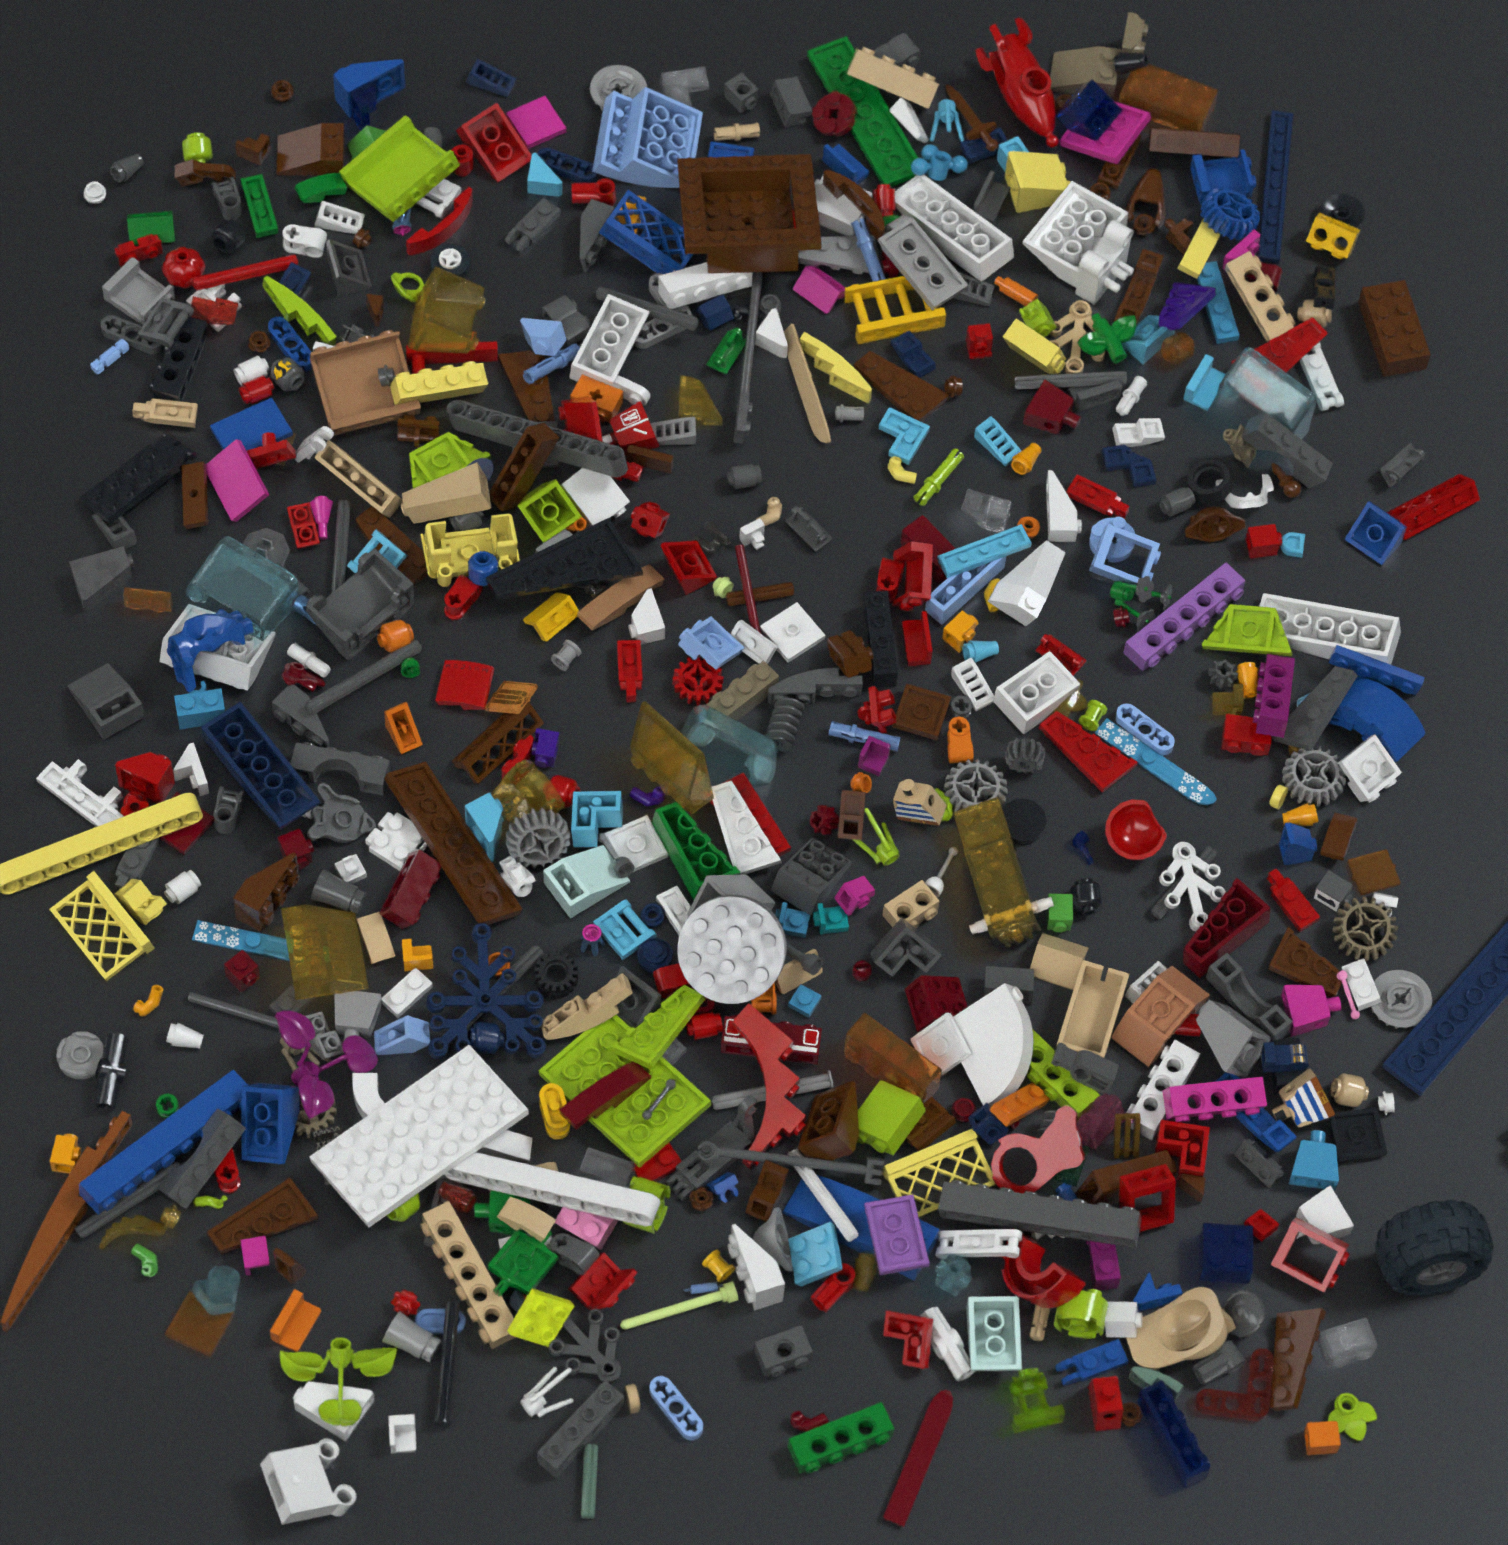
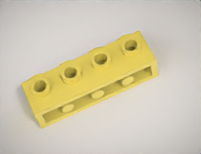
M470 361L459 367L446 365L441 367L440 370L435 371L427 368L420 370L416 374H410V372L399 373L392 381L390 388L394 404L398 405L414 400H419V403L482 393L487 387L488 381L483 363L476 364L475 361Z

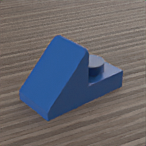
M1149 1272L1133 1302H1137L1138 1312L1171 1303L1182 1295L1180 1284L1172 1286L1170 1283L1161 1285L1156 1290Z

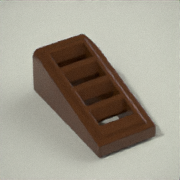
M276 1248L273 1251L276 1271L291 1284L295 1285L306 1274L305 1268L290 1255Z

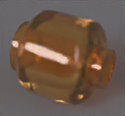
M1178 332L1165 338L1161 346L1162 357L1173 365L1181 364L1191 359L1195 351L1193 339L1183 332Z

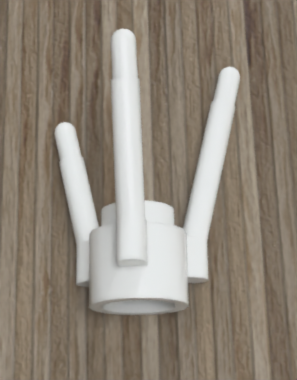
M553 1367L530 1392L523 1396L524 1398L520 1400V1403L530 1417L537 1414L540 1418L548 1412L573 1403V1399L570 1398L544 1408L547 1402L543 1397L545 1393L572 1371L571 1368H567L539 1391L557 1371V1368Z

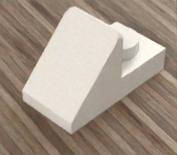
M190 743L173 770L174 780L179 781L190 778L192 788H197L199 795L203 796L209 794L208 783L195 745Z

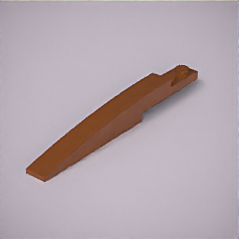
M121 1111L118 1117L115 1116L112 1119L106 1136H102L98 1140L95 1150L88 1146L86 1147L63 1184L31 1245L16 1279L1 1319L3 1331L8 1333L75 1231V1227L88 1211L87 1202L79 1195V1183L110 1160L133 1125L130 1114Z

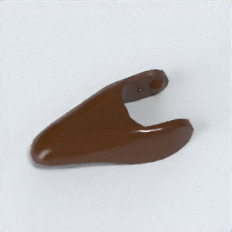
M1154 168L1148 169L1139 181L1125 208V211L1128 212L1127 223H1131L1134 220V204L1139 200L1158 205L1154 226L1159 229L1163 225L1166 211L1163 181L1159 170Z

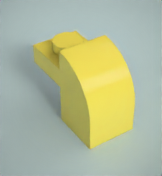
M131 879L114 894L124 908L143 925H147L152 919L160 915L163 907L166 905L161 896L152 895L143 882L137 879Z

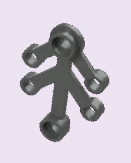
M592 1309L588 1314V1321L590 1323L589 1339L570 1319L569 1314L562 1327L567 1330L579 1345L564 1344L561 1340L555 1339L550 1342V1353L556 1357L561 1355L590 1357L596 1363H580L577 1358H569L565 1363V1369L569 1368L568 1365L571 1363H575L578 1366L569 1373L570 1375L577 1373L596 1374L603 1382L605 1380L608 1383L616 1381L621 1375L620 1363L615 1360L616 1343L619 1340L618 1329L609 1327L605 1330L604 1339L607 1345L604 1357L598 1351L600 1324L603 1322L602 1311ZM597 1314L600 1316V1319L595 1321L591 1316ZM613 1332L616 1334V1337L610 1339L607 1335ZM560 1345L562 1348L559 1351H554L552 1347ZM611 1366L613 1371L608 1373L604 1371V1368Z

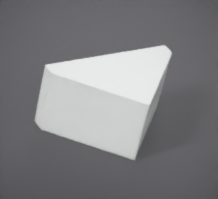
M774 308L756 331L755 345L783 359L787 358L788 345L777 309Z

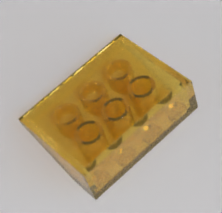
M646 701L641 703L630 744L631 761L637 769L641 768L645 771L650 781H656L667 796L671 795L683 809L685 808L693 814L714 799L704 753Z
M311 905L281 908L296 1000L369 989L354 912Z

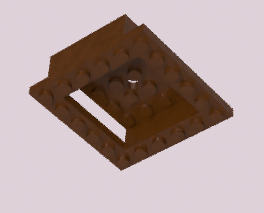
M811 154L677 158L685 254H706L708 274L798 271L799 250H821L822 242ZM790 179H791V188H792L794 214H795V223H796V228H795V229H794L793 214H792V205H791V196H790Z

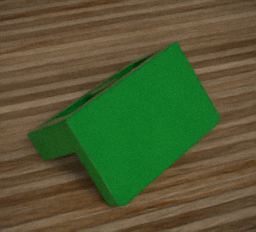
M173 211L128 214L129 241L133 240L134 245H138V238L149 234H157L159 240L161 239V243L175 241Z

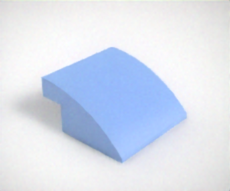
M647 87L643 88L633 99L612 91L605 98L592 172L636 185L679 188L677 158H696L703 112Z

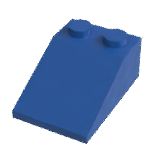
M403 60L357 63L339 69L333 74L336 102L347 116L351 118L404 89L405 74Z
M265 1083L242 1086V1125L246 1129L241 1135V1160L285 1164L300 1111L298 1086Z

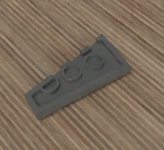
M1335 666L1288 717L1284 738L1272 736V739L1275 742L1311 751L1357 678L1356 673L1353 670Z

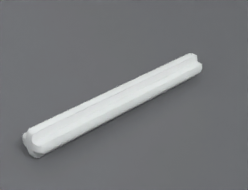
M793 1149L787 1154L803 1157L798 1149ZM793 1166L846 1240L851 1242L857 1238L858 1232L813 1169Z

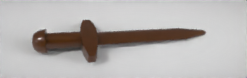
M946 84L945 88L949 98L955 102L958 110L973 128L966 134L967 140L981 138L986 144L988 151H996L998 149V142L990 136V133L997 128L996 123L988 122L982 124L960 93L949 84Z

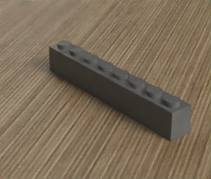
M958 1180L944 1181L938 1206L940 1217L945 1219L1009 1229L1014 1228L1016 1230L1131 1248L1137 1247L1142 1221L1140 1211L1132 1207L1125 1206L1120 1209L1114 1208L1107 1203L1094 1205L1088 1204L1081 1199H1073V1201L1063 1200V1198L1056 1195L1042 1197L1030 1191H1026L1023 1194L1016 1193L1009 1188L990 1189L989 1186L984 1184L971 1186L965 1185L964 1182Z

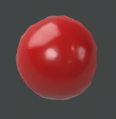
M1131 799L1120 803L1111 811L1106 821L1105 834L1109 845L1116 854L1126 859L1142 860L1153 856L1162 848L1167 837L1165 830L1158 823L1151 807L1145 800Z

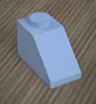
M521 318L520 322L525 339L534 354L555 356L566 342L561 321Z
M407 1015L374 1031L375 1054L414 1053L429 1046V1022Z

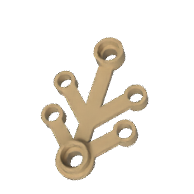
M1083 300L1074 302L1070 306L1068 315L1058 321H1054L1059 330H1053L1050 333L1051 336L1058 337L1062 334L1064 327L1075 321L1073 329L1058 339L1050 341L1059 348L1072 341L1071 358L1066 361L1065 365L1066 373L1083 372L1084 364L1080 359L1081 348L1078 346V341L1083 335L1087 334L1083 329L1084 323L1095 332L1092 327L1094 324L1091 319L1092 309ZM1105 352L1098 356L1091 355L1094 361H1102L1105 358Z

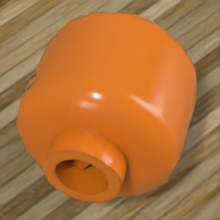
M395 620L383 624L380 628V633L377 634L379 646L381 648L384 647L389 653L410 644L414 640L410 624L405 623L403 620Z

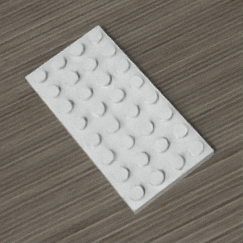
M468 1045L312 1154L310 1160L368 1227H371L526 1117L529 1112L528 1108L475 1050Z

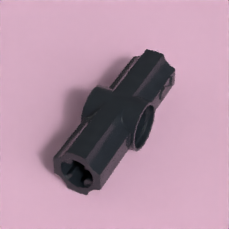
M108 1033L105 1038L103 1055L96 1068L95 1078L98 1081L93 1105L100 1109L113 1110L116 1106L119 1085L123 1082L126 1072L124 1059L128 1038L123 1034Z

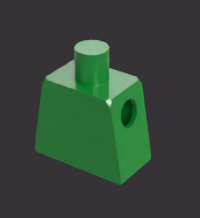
M490 1190V1203H475L474 1216L475 1218H489V1231L512 1236L516 1230L497 1218L510 1197L530 1204V1199ZM521 1228L519 1229V1230L522 1231L523 1233H527V1232L524 1231L523 1229H521Z

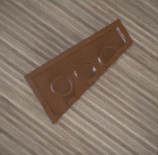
M370 506L355 519L356 525L367 542L373 537L371 534L377 529L407 555L397 569L414 586L428 575L424 551L376 508ZM379 543L375 549L379 551L383 545Z
M1322 1308L1277 1313L1270 1406L1274 1411L1298 1409L1307 1379L1305 1377L1308 1365H1311L1313 1358L1311 1354L1315 1341H1318L1320 1335L1319 1325L1321 1320H1324L1326 1311Z

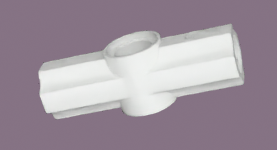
M932 1307L920 1315L934 1319L931 1345L938 1358L945 1361L956 1381H963L976 1372L971 1371L970 1358L964 1350L960 1335L954 1328H950L939 1308Z

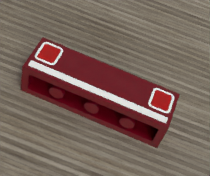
M738 1015L725 1016L721 1053L756 1057L746 1040L732 1027V1021ZM787 1021L772 1022L793 1040L792 1049L794 1051L786 1061L818 1064L822 1028H817L811 1024L803 1026L793 1025Z

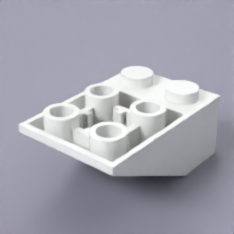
M736 1224L732 1225L731 1235H728L730 1244L727 1246L730 1257L732 1259L736 1258L738 1266L735 1268L739 1281L744 1280L746 1287L744 1295L747 1303L752 1302L754 1310L783 1302L785 1283L777 1261Z

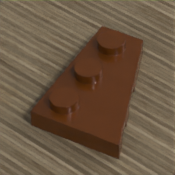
M1288 927L1268 970L1302 985H1321L1324 987L1326 996L1336 997L1342 985V981L1337 978L1339 970L1327 959L1315 953L1305 940H1300L1294 934V931Z

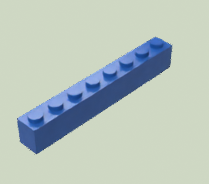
M233 1069L79 1183V1195L98 1215L105 1210H111L123 1196H130L138 1185L142 1182L150 1181L162 1167H169L177 1156L181 1153L189 1152L195 1143L203 1137V1127L217 1108L231 1117L239 1110L242 1111V1086L248 1084Z

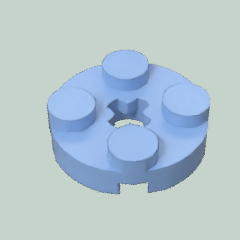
M1106 518L1093 525L1089 545L1094 555L1102 532L1108 524L1135 534L1133 528L1126 523L1124 518ZM1116 537L1117 541L1115 544L1111 542L1106 559H1108V562H1120L1127 559L1131 555L1135 544Z

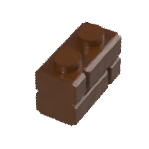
M849 630L841 633L840 636L835 635L826 640L831 659L846 677L850 678L858 675L859 672L862 674L872 669L871 660L874 659L871 648L869 646L865 647L861 636L857 637Z

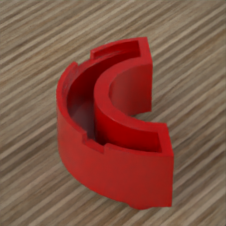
M1023 1233L1021 1241L1018 1242V1248H1020L1019 1257L1009 1258L1002 1256L1005 1259V1269H1002V1274L1007 1287L1015 1295L1039 1307L1055 1308L1064 1305L1074 1297H1077L1086 1285L1072 1271L1055 1262L1041 1272V1259L1046 1249L1033 1238Z

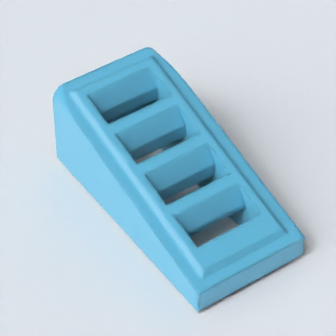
M992 416L976 427L974 438L1005 467L1012 462L1013 456L1021 451ZM994 436H997L998 438H996V439L992 442L991 439H992ZM1003 442L1004 445L998 449L997 446ZM1008 449L1012 450L1005 456L1002 454Z

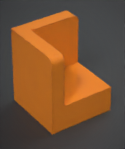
M1337 1421L1307 1423L1304 1429L1307 1455L1334 1454L1338 1452L1341 1443Z

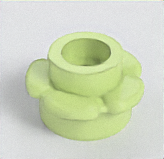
M729 577L717 578L712 586L714 595L726 598V593L732 591L734 584L730 581Z

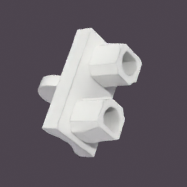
M512 856L500 861L499 864L504 871L500 875L506 885L516 896H527L532 890V883L536 881L534 876L521 863H516Z

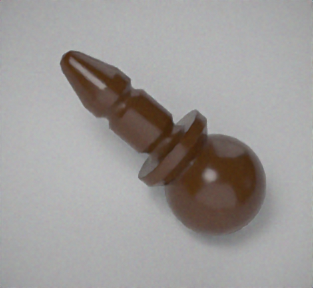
M1272 463L1273 473L1280 480L1279 486L1283 488L1284 494L1289 498L1299 496L1301 493L1300 483L1294 480L1292 475L1287 476L1280 466Z

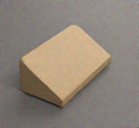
M812 949V950L808 951L807 953H805V954H808V953H809V954H812V953H814V954H816V955L818 956V953H817L816 949ZM794 959L784 965L779 977L775 981V985L781 994H786L800 986V984H804L823 972L822 967L817 974L811 975L804 971L799 961Z

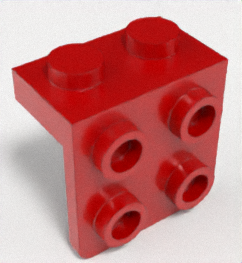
M602 1252L599 1253V1258L584 1275H580L568 1289L588 1310L610 1308L618 1301L619 1297L617 1295L634 1283L635 1279L633 1277L637 1274V1271L634 1268L620 1270Z

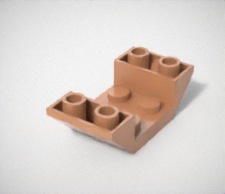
M1171 966L1160 973L1127 1010L1112 1034L1111 1039L1149 1068L1163 1052L1168 1039L1192 1012L1195 1014L1210 997V994L1175 967Z

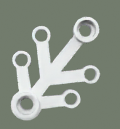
M1179 842L1172 850L1173 862L1167 870L1162 872L1159 881L1163 886H1170L1175 880V873L1182 866L1184 876L1174 891L1167 895L1164 902L1168 908H1176L1180 903V897L1187 889L1193 915L1189 919V926L1196 932L1208 919V915L1202 909L1198 888L1208 894L1214 902H1220L1222 898L1217 897L1214 893L1215 891L1220 892L1222 896L1226 891L1221 886H1212L1196 875L1192 865L1204 872L1209 880L1217 879L1221 872L1220 867L1216 864L1209 865L1197 857L1195 848L1190 843ZM1181 850L1187 851L1188 856L1182 855ZM1209 869H1214L1216 875L1210 874ZM1163 876H1169L1171 881H1166ZM1169 898H1174L1176 904L1170 903ZM1197 917L1203 918L1204 923L1198 922Z

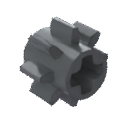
M1226 659L1219 663L1215 660L1213 668H1209L1208 675L1212 676L1210 684H1215L1219 689L1226 686L1231 688L1232 680H1237L1238 673L1233 672L1236 665H1231Z

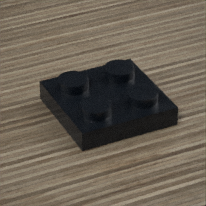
M1377 1107L1334 1112L1335 1115L1328 1118L1333 1142L1336 1145L1338 1162L1386 1156L1387 1149Z

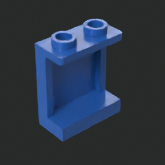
M1245 149L1239 151L1238 157L1203 161L1201 154L1192 156L1190 170L1199 204H1202L1206 195L1212 192L1214 188L1220 189L1221 187L1226 190L1231 188L1235 192L1238 190L1240 194H1246V198L1252 197L1253 188H1256L1255 175H1251V159L1246 156Z

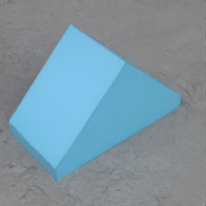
M536 152L533 153L527 180L528 193L561 196L562 181Z

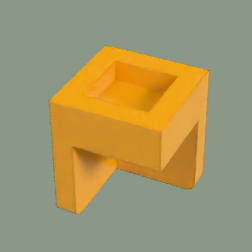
M402 939L404 971H412L415 967L418 970L433 969V955L430 945L412 947L411 939Z

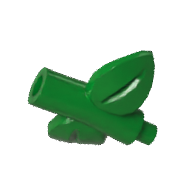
M1099 313L1094 314L1091 319L1094 322L1092 327L1095 332L1083 335L1078 341V346L1085 353L1092 356H1098L1107 350L1114 364L1122 362L1127 357L1122 343L1129 341L1135 333V315L1121 317L1110 325L1106 318H1101Z

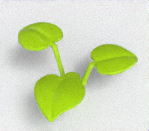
M335 1338L331 1341V1348L327 1350L324 1360L316 1353L280 1351V1364L284 1373L291 1379L311 1381L316 1377V1373H323L330 1360L333 1366L338 1369V1400L329 1399L321 1403L319 1406V1416L326 1423L335 1426H350L360 1419L362 1410L358 1401L354 1399L343 1400V1368L347 1367L351 1361L353 1368H360L363 1375L372 1377L386 1375L393 1368L397 1348L367 1349L354 1353V1350L351 1349V1342L348 1339Z

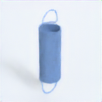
M717 1282L693 1284L689 1289L692 1291L691 1294L716 1292L718 1291L717 1287L723 1286H717Z

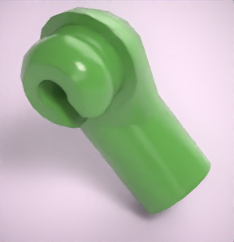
M137 1243L133 1247L131 1254L142 1260V1274L147 1277H153L158 1271L157 1255Z

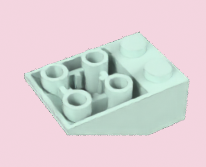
M604 845L565 857L543 870L544 884L570 919L630 883L628 877H618L613 868L615 860Z

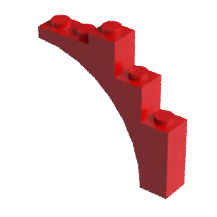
M748 1003L732 1021V1027L746 1040L754 1052L763 1073L766 1089V1108L760 1130L749 1150L765 1152L770 1146L774 1148L783 1138L780 1135L781 1133L789 1139L793 1134L798 1136L806 1126L804 1123L806 1115L786 1099L787 1097L791 1099L800 1089L798 1086L800 1078L780 1062L781 1059L786 1061L794 1051L792 1049L793 1040ZM742 1159V1163L749 1169L754 1164L758 1166L761 1163L759 1161Z

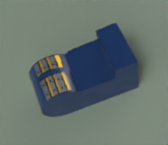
M1264 1042L1260 1054L1263 1072H1289L1303 1070L1309 1066L1307 1047L1303 1044L1274 1045V1042Z

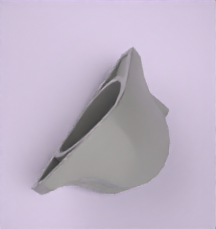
M776 1207L773 1209L767 1222L757 1229L753 1236V1241L774 1258L778 1265L791 1272L793 1267L788 1234L781 1208Z

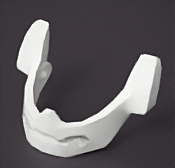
M1268 474L1262 475L1263 487L1259 495L1254 496L1252 492H1249L1245 497H1238L1230 493L1225 498L1226 502L1230 507L1236 509L1261 507L1267 504V493L1274 490L1270 476ZM1223 479L1216 480L1215 487L1218 486L1223 481Z

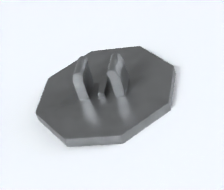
M264 528L247 534L240 547V552L247 567L265 573L277 562L283 565L290 553V549L283 534L269 528Z

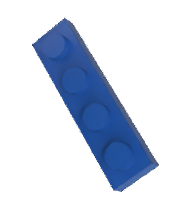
M1336 645L1328 662L1337 667L1353 670L1360 677L1370 678L1384 686L1397 688L1406 694L1416 695L1422 687L1425 678Z

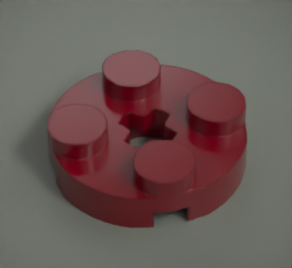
M833 91L824 96L812 109L814 125L825 136H843L854 126L857 108L848 96ZM834 111H839L837 113L838 117L836 119L833 117L830 118L831 114Z

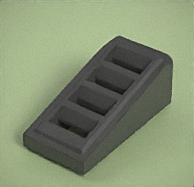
M958 272L968 284L967 291H962L953 299L989 306L994 285L984 281L980 282L976 278ZM973 288L977 289L976 294L972 293ZM982 290L986 291L984 297L980 296Z
M96 514L92 515L94 521L114 549L124 546L126 550L136 545L135 532L122 516L109 525L107 522H103L104 520Z

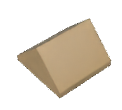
M1042 933L1030 969H1034V978L1074 990L1088 947Z

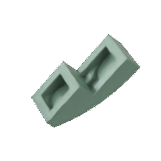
M1134 1366L1128 1378L1148 1394L1155 1386L1174 1401L1180 1396L1184 1386L1163 1373L1143 1367Z

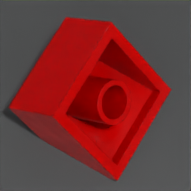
M148 752L117 761L115 764L119 787L129 792H141L147 800L153 803L163 802L175 784L172 762L165 755H156Z

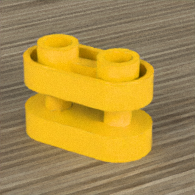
M549 1083L544 1085L539 1092V1108L546 1133L552 1139L560 1140L565 1138L570 1132V1123L560 1115L559 1111L567 1102L563 1089L557 1084Z

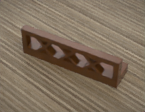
M524 701L517 703L515 707L523 705ZM528 701L519 714L504 712L459 753L452 762L456 768L465 769L473 782L479 784L513 752L514 745L519 740H525L528 736L532 735L536 728H540L544 722ZM530 714L535 723L528 729L523 728L524 717ZM510 730H517L516 740L512 744L506 743L507 733ZM494 745H500L499 756L496 759H490V749ZM477 760H483V771L477 775L471 766Z

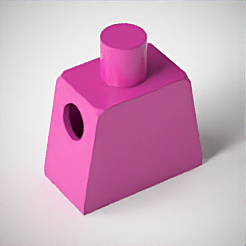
M1284 985L1281 998L1285 1014L1293 1021L1290 1029L1291 1037L1327 1026L1330 1020V1012L1341 1011L1339 996L1326 998L1324 987L1321 985Z

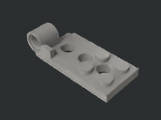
M902 215L885 226V235L878 239L882 250L932 311L967 288L968 284L913 217L910 218L907 215ZM904 243H909V244H911V245L913 246L914 250H912V251L906 250V249L903 247V244H904ZM918 260H923V261H925V262L927 263L928 267H926V268L920 267V266L917 264V261H918ZM932 277H937V278H939V279L941 280L942 284H940V285L934 284V283L931 281V278H932Z

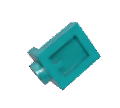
M817 903V912H813L814 926H819L820 934L849 931L847 914L841 906L823 908L822 903Z

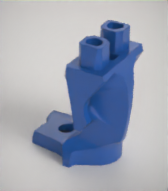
M219 609L216 614H202L186 620L182 631L168 638L167 653L171 658L177 682H182L187 692L193 691L196 688V682L192 666L197 654L201 651L216 652L228 641L235 645L246 644L244 636L254 633L252 621L249 618L243 619L242 614L238 610L227 613L223 609Z

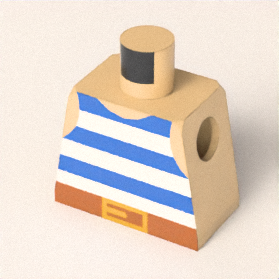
M912 779L901 781L893 798L897 819L902 821L939 826L947 807L932 786L914 783Z
M1311 1069L1303 1072L1279 1091L1284 1104L1272 1109V1113L1277 1121H1283L1291 1117L1297 1127H1302L1335 1115L1317 1076Z

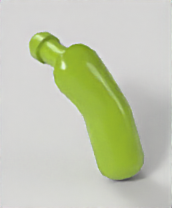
M223 1195L220 1200L210 1196L195 1197L193 1203L196 1207L210 1206L220 1209L223 1207V1203L227 1201V1196Z

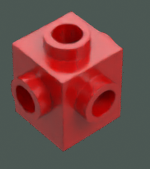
M645 502L634 508L631 514L633 521L630 527L636 529V532L642 536L657 538L663 534L670 513L660 509V506L654 502Z

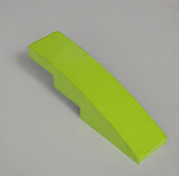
M269 276L263 278V288L288 322L296 318L307 336L316 332L324 344L336 345L337 336L304 300Z

